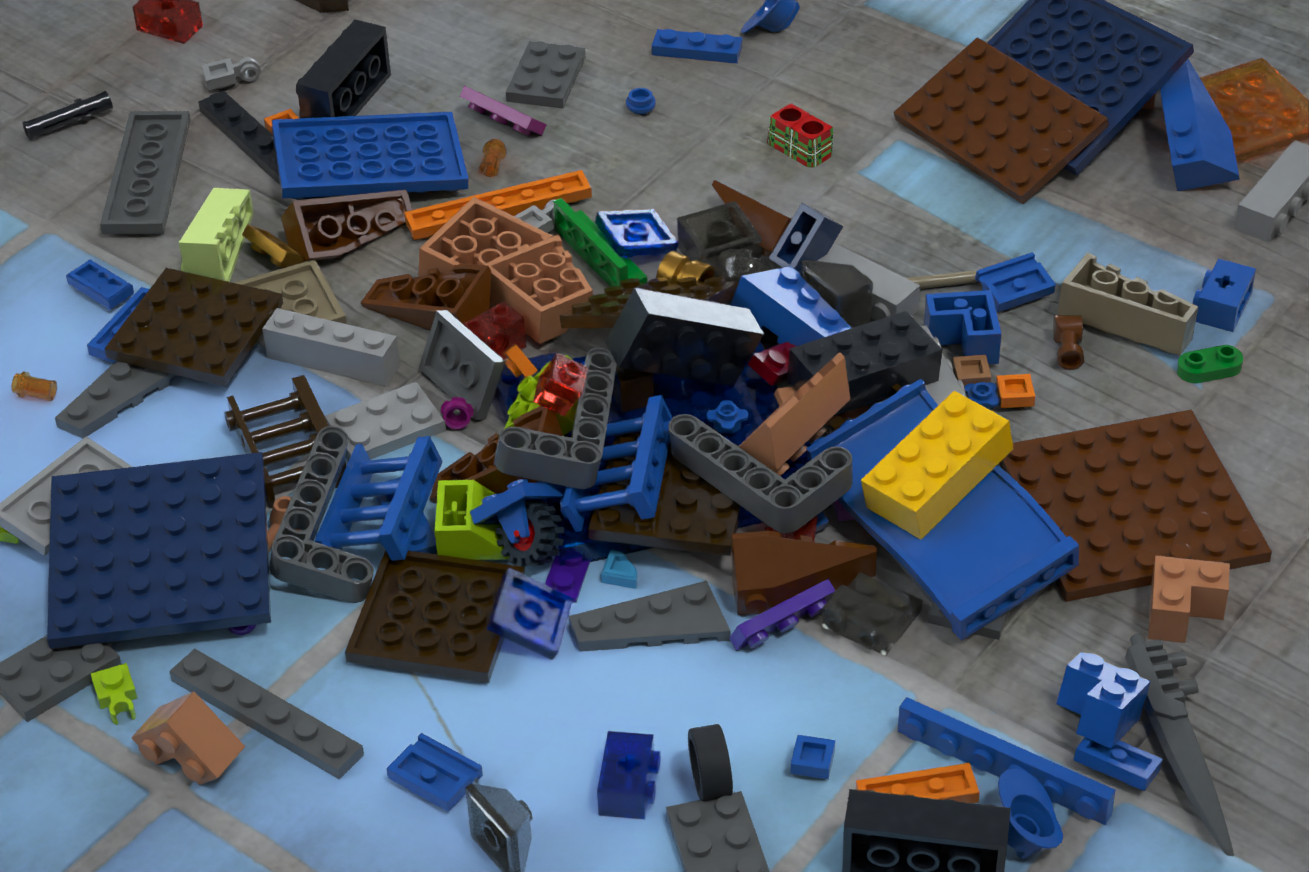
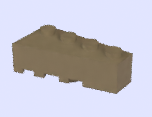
M1087 252L1062 282L1057 315H1081L1083 324L1098 328L1102 332L1113 333L1128 338L1135 343H1144L1159 348L1166 353L1181 356L1193 339L1198 306L1163 289L1155 292L1149 289L1147 281L1139 277L1131 280L1120 274L1121 268L1111 263L1105 267L1096 262V256Z

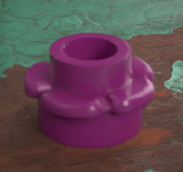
M453 397L450 401L447 400L441 405L440 412L443 414L442 418L448 427L461 429L469 424L470 418L473 417L474 409L470 403H466L464 398ZM454 410H459L460 413L455 414Z

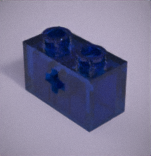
M607 732L597 788L599 816L645 820L647 804H654L656 781H651L652 774H659L661 751L654 750L653 734Z

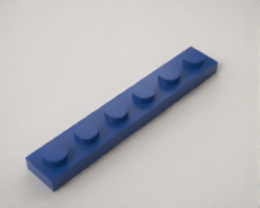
M908 697L899 706L898 732L906 735L908 738L931 746L947 756H953L966 763H970L976 769L986 771L999 778L1007 769L1017 768L1027 771L1044 786L1052 803H1057L1075 811L1084 818L1106 825L1112 816L1115 789Z

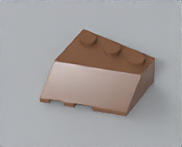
M473 197L419 248L418 276H426L428 270L438 268L440 273L453 271L454 265L463 263L483 265L551 238L553 235Z
M559 235L483 264L491 269L490 305L539 344L566 333L569 328H561L559 315L571 310V305L587 302L588 297L593 295V290L581 270L573 265L571 254L568 250L565 251L563 249L562 240Z
M839 352L792 394L738 447L781 476L789 468L786 461L788 459L792 462L797 460L808 448L805 443L809 441L812 444L826 431L823 425L850 400L845 357Z

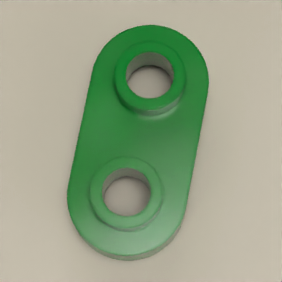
M1220 345L1189 351L1179 357L1177 374L1182 380L1194 384L1233 377L1242 370L1243 354L1239 349L1231 345Z

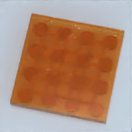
M1264 58L1200 77L1231 131L1237 162L1290 145L1294 140L1302 141L1309 138V100Z

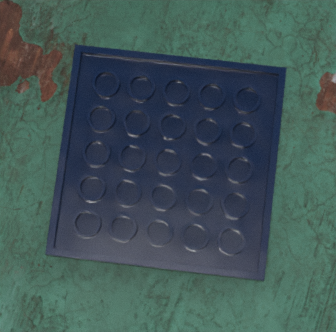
M1028 0L987 42L1108 118L1109 126L1064 167V169L1075 175H1078L1194 53L1193 44L1105 0Z
M262 452L52 476L47 641L50 649L271 623L265 469Z

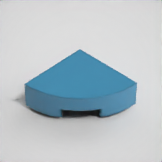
M611 549L601 573L602 583L636 589L637 569L624 553Z

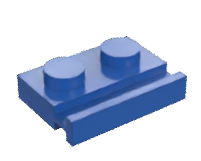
M1033 252L977 270L975 280L981 283L983 291H992L997 312L1054 293L1056 284L1040 262L1037 263L1034 259L1035 254Z
M423 733L419 734L418 741L414 745L410 744L386 768L388 779L447 812L471 789L472 782L476 778L480 779L483 776L482 765Z

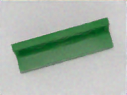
M562 198L553 201L555 231L610 287L621 286L620 281L630 278H638L640 283H648V276L582 210L575 212Z

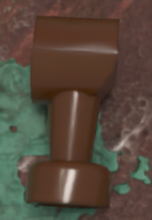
M1054 315L1053 339L1055 342L1062 344L1057 351L1058 365L1066 370H1075L1084 363L1083 349L1077 344L1082 342L1083 321L1081 315Z

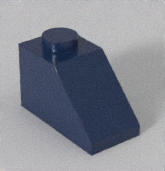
M801 203L769 259L781 267L791 266L800 272L828 254L844 226L822 212Z

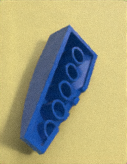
M1188 58L1160 88L1177 191L1240 180L1231 131Z

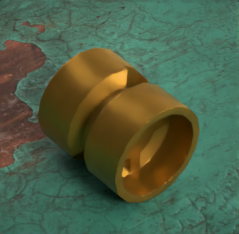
M671 251L661 261L656 278H667L668 282H677L678 279L695 277L697 282H706V279L716 277V270L711 265L698 260L691 261L688 256Z

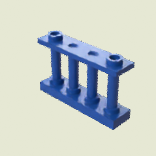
M662 395L648 398L646 412L643 413L642 417L607 424L605 439L641 432V435L637 438V441L604 447L601 462L636 455V459L632 462V465L598 471L597 479L593 486L631 479L630 485L626 489L590 496L592 487L578 489L566 486L560 507L564 518L569 519L575 532L582 531L586 511L629 503L635 507L641 520L655 517L670 443L668 425L673 418Z
M417 437L409 456L377 460L369 458L363 444H356L320 530L316 535L315 542L338 550L350 546L381 544L392 561L404 560L443 462L431 437ZM404 471L399 480L370 483L373 474ZM394 495L389 505L360 507L363 498ZM384 519L382 526L377 530L349 532L353 522Z

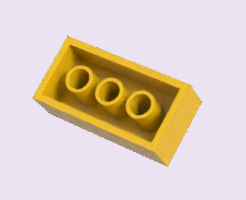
M953 391L861 479L866 507L922 540L1013 450L1009 420Z

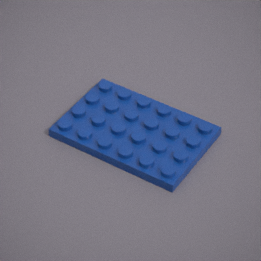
M452 112L272 120V133L282 198H328L341 195L398 190L424 193L427 191L468 189L469 178Z

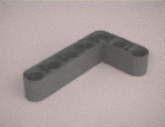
M601 347L592 348L586 355L571 438L520 427L505 428L499 435L494 459L495 466L499 471L508 475L578 489H587L595 484L603 454L617 365L609 349Z
M689 414L673 417L668 425L670 451L676 460L780 533H792L801 528L848 492L853 484L852 455L843 447H830L824 450L787 479H783L695 416Z
M327 426L317 434L272 544L269 569L274 578L347 602L358 603L366 599L370 590L374 571L372 564L361 556L313 542L345 464L349 440L347 433L342 428Z

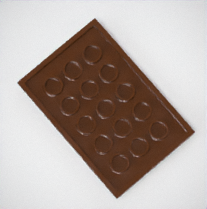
M978 37L893 112L896 121L1022 204L1027 202L1109 126L1107 117Z

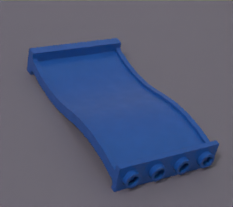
M919 379L911 385L903 386L895 395L885 401L874 404L867 412L854 420L846 421L839 429L826 437L815 440L811 446L806 448L807 458L809 462L830 447H843L851 453L853 459V484L851 489L837 500L916 579L952 625V631L962 641L1079 566V544L1071 536L1066 537L1035 499L999 465H996L922 540L866 507L861 479L938 406L926 390L925 382Z

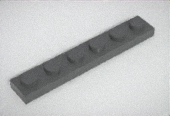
M195 648L169 671L172 682L189 692L194 691L201 699L337 779L344 776L364 756L363 745Z

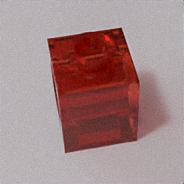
M557 353L539 376L533 402L565 416L583 393L588 367Z

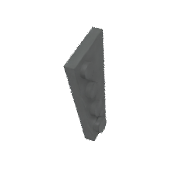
M116 361L55 417L57 428L83 439L118 418V411L128 407L134 408L144 401L143 396L155 388L161 391L171 385L170 379L177 375Z
M707 580L568 616L569 627L580 652L628 648L629 643L638 642L647 644V647L662 646V641L684 639V644L700 643L699 638L717 637L718 642L730 641L729 637L731 636L730 628Z

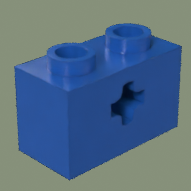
M1218 258L1213 270L1208 269L1205 273L1202 284L1203 289H1197L1193 304L1198 306L1196 322L1234 332L1252 295L1256 268Z

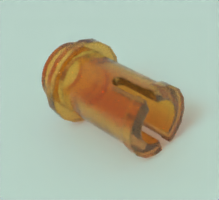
M491 139L483 146L484 156L479 166L481 173L484 172L485 166H487L484 173L487 177H494L498 174L501 160L505 158L507 153L505 144L501 140Z
M23 371L21 374L16 373L14 375L11 390L21 398L28 395L52 401L57 392V382L55 380L51 381L30 376L29 372Z

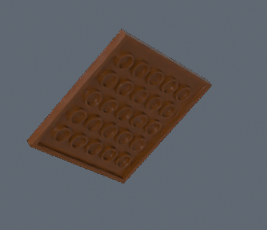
M1192 409L1013 443V450L999 463L1001 468L1035 499L1066 537L1071 536L1079 544V566L1055 580L1065 602L1151 585L1155 556L1230 563V569L1266 563L1271 560L1272 551Z

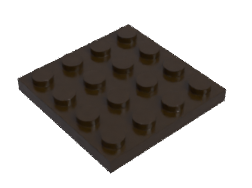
M165 268L104 348L106 358L225 387L262 335L264 325L274 311L282 307V294Z
M695 277L678 279L677 282H668L667 278H655L649 280L648 283H640L638 278L625 279L620 281L621 286L605 288L604 294L592 295L588 297L587 302L571 305V310L559 315L561 328H613L634 288L723 304L734 297L738 281L726 282L725 277L709 278L705 280L706 282H697Z
M631 433L616 436L613 445L637 441L641 434ZM669 443L655 517L641 520L635 507L629 503L596 509L593 511L588 528L589 539L731 556L732 534L737 532L742 506L676 460L671 455ZM636 455L609 460L606 469L632 465ZM631 479L601 485L599 494L624 490L630 485Z
M385 550L345 650L346 662L489 683L526 577L525 567L415 551H407L404 560L392 561Z

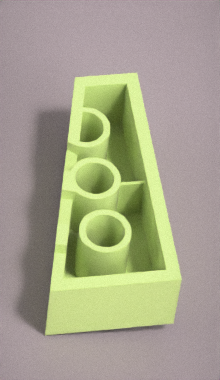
M212 189L179 241L182 257L181 271L230 282L245 240L242 233L246 225H250L254 215L249 189Z

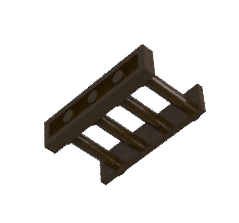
M305 375L292 378L294 392L289 393V397L240 411L233 395L227 397L229 411L224 412L225 421L229 431H236L245 454L259 453L256 444L301 431L304 434L310 433L308 440L263 453L266 501L269 508H272L275 502L273 489L298 482L304 466L270 476L265 466L309 454L319 431L329 426ZM293 410L294 413L300 411L299 418L256 431L250 432L246 423ZM346 460L335 488H338L346 469Z

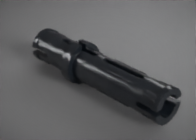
M103 91L84 100L78 98L71 105L29 121L22 122L23 129L28 139L32 140L35 137L80 120L82 122L88 121L90 116L113 109V104L109 94Z

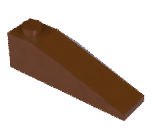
M714 180L712 186L750 240L763 247L761 254L769 258L792 219Z
M407 190L292 201L282 214L281 221L288 245L306 261L337 258L406 224L404 212L411 211L412 206Z
M463 263L454 265L453 271L440 273L438 268L428 270L426 276L412 278L410 274L377 279L361 301V305L369 310L429 331L431 330L436 311L447 310L477 336L490 316L491 269L486 265Z
M550 403L527 412L513 421L515 427L563 436L554 407ZM495 433L487 439L488 444L479 453L474 455L472 452H468L438 473L430 500L433 503H437L438 481L475 480L495 494L507 491V485L517 480L527 479L528 483H536L538 480L508 475L496 468L494 459L499 435Z
M775 531L732 534V585L737 615L761 614L827 579L834 589L838 590L875 577L876 546L837 540L830 544L813 542L812 537L802 535L798 540L781 538L780 532Z

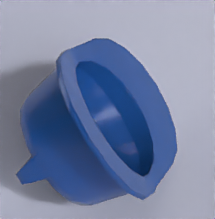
M765 0L763 5L744 24L741 33L748 32L756 25L771 32L786 29L800 9L799 3L796 0Z
M1017 768L1007 769L1000 775L998 781L1003 807L1011 808L1007 844L1014 849L1019 859H1027L1042 848H1056L1062 843L1063 832L1057 821L1046 789L1037 778L1027 771Z

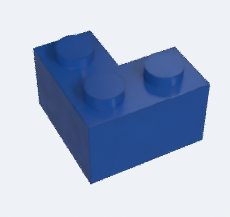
M991 290L926 294L924 326L927 325L932 336L938 338L940 345L961 344L964 356L986 355L988 364H999L1001 329Z
M1081 652L1066 666L1056 704L1081 715L1076 734L1111 749L1140 720L1151 681L1139 677V674L1131 669L1118 668L1104 662V659L1098 655Z

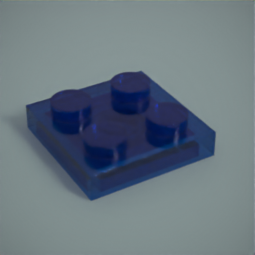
M654 209L597 212L595 224L619 257L662 256L671 251L677 252L678 241Z
M508 568L502 577L487 630L553 660L559 653L573 598Z

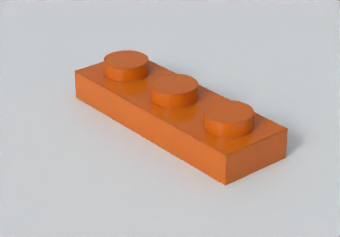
M970 763L856 780L855 789L940 800L949 799L965 803H978L980 795Z

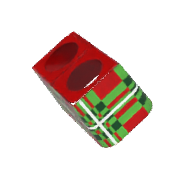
M791 103L770 116L767 143L806 167H816L832 156L833 127Z

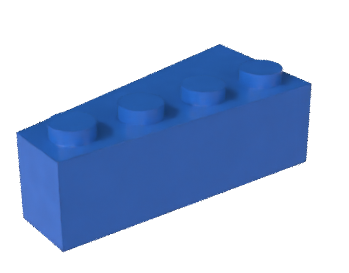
M791 266L742 276L731 302V306L750 309L761 330L766 327L778 336L776 342L779 344L789 342L799 346L852 328Z

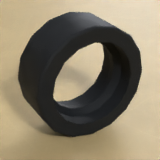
M713 724L690 728L688 731V750L699 799L706 801L722 796H731L733 794L732 770L721 726Z

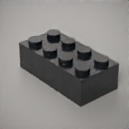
M354 19L342 31L335 42L313 63L312 67L296 84L300 118L356 116L391 76L386 27Z
M634 288L605 342L619 368L734 387L764 333L750 309Z
M903 311L790 348L787 381L797 391L840 352L845 357L850 400L834 415L836 416L893 396L892 386L897 383L903 387L911 385L919 379H922L925 385L939 381L943 349L907 311Z
M849 789L843 832L842 872H1004L1011 808L992 804L982 805L957 802L949 799L940 800L913 795L880 793L872 790Z

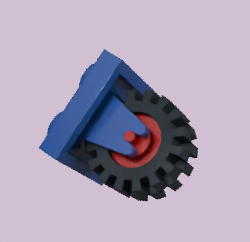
M527 479L517 480L507 485V491L482 499V505L470 511L474 525H502V528H496V534H502V539L497 540L498 546L505 547L501 554L503 557H509L507 561L512 564L517 563V566L544 565V563L553 561L551 556L559 554L560 551L556 546L563 545L564 539L558 538L559 533H564V527H558L557 525L562 519L560 515H554L557 510L553 506L561 502L566 486L543 481L528 483Z

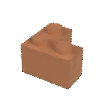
M1155 556L1151 583L1148 639L1185 643L1190 616L1224 620L1229 592L1230 563Z
M194 691L158 707L131 737L138 745L140 753L146 759L158 765L175 758L182 766L184 774L199 785L217 779L245 748L242 742Z

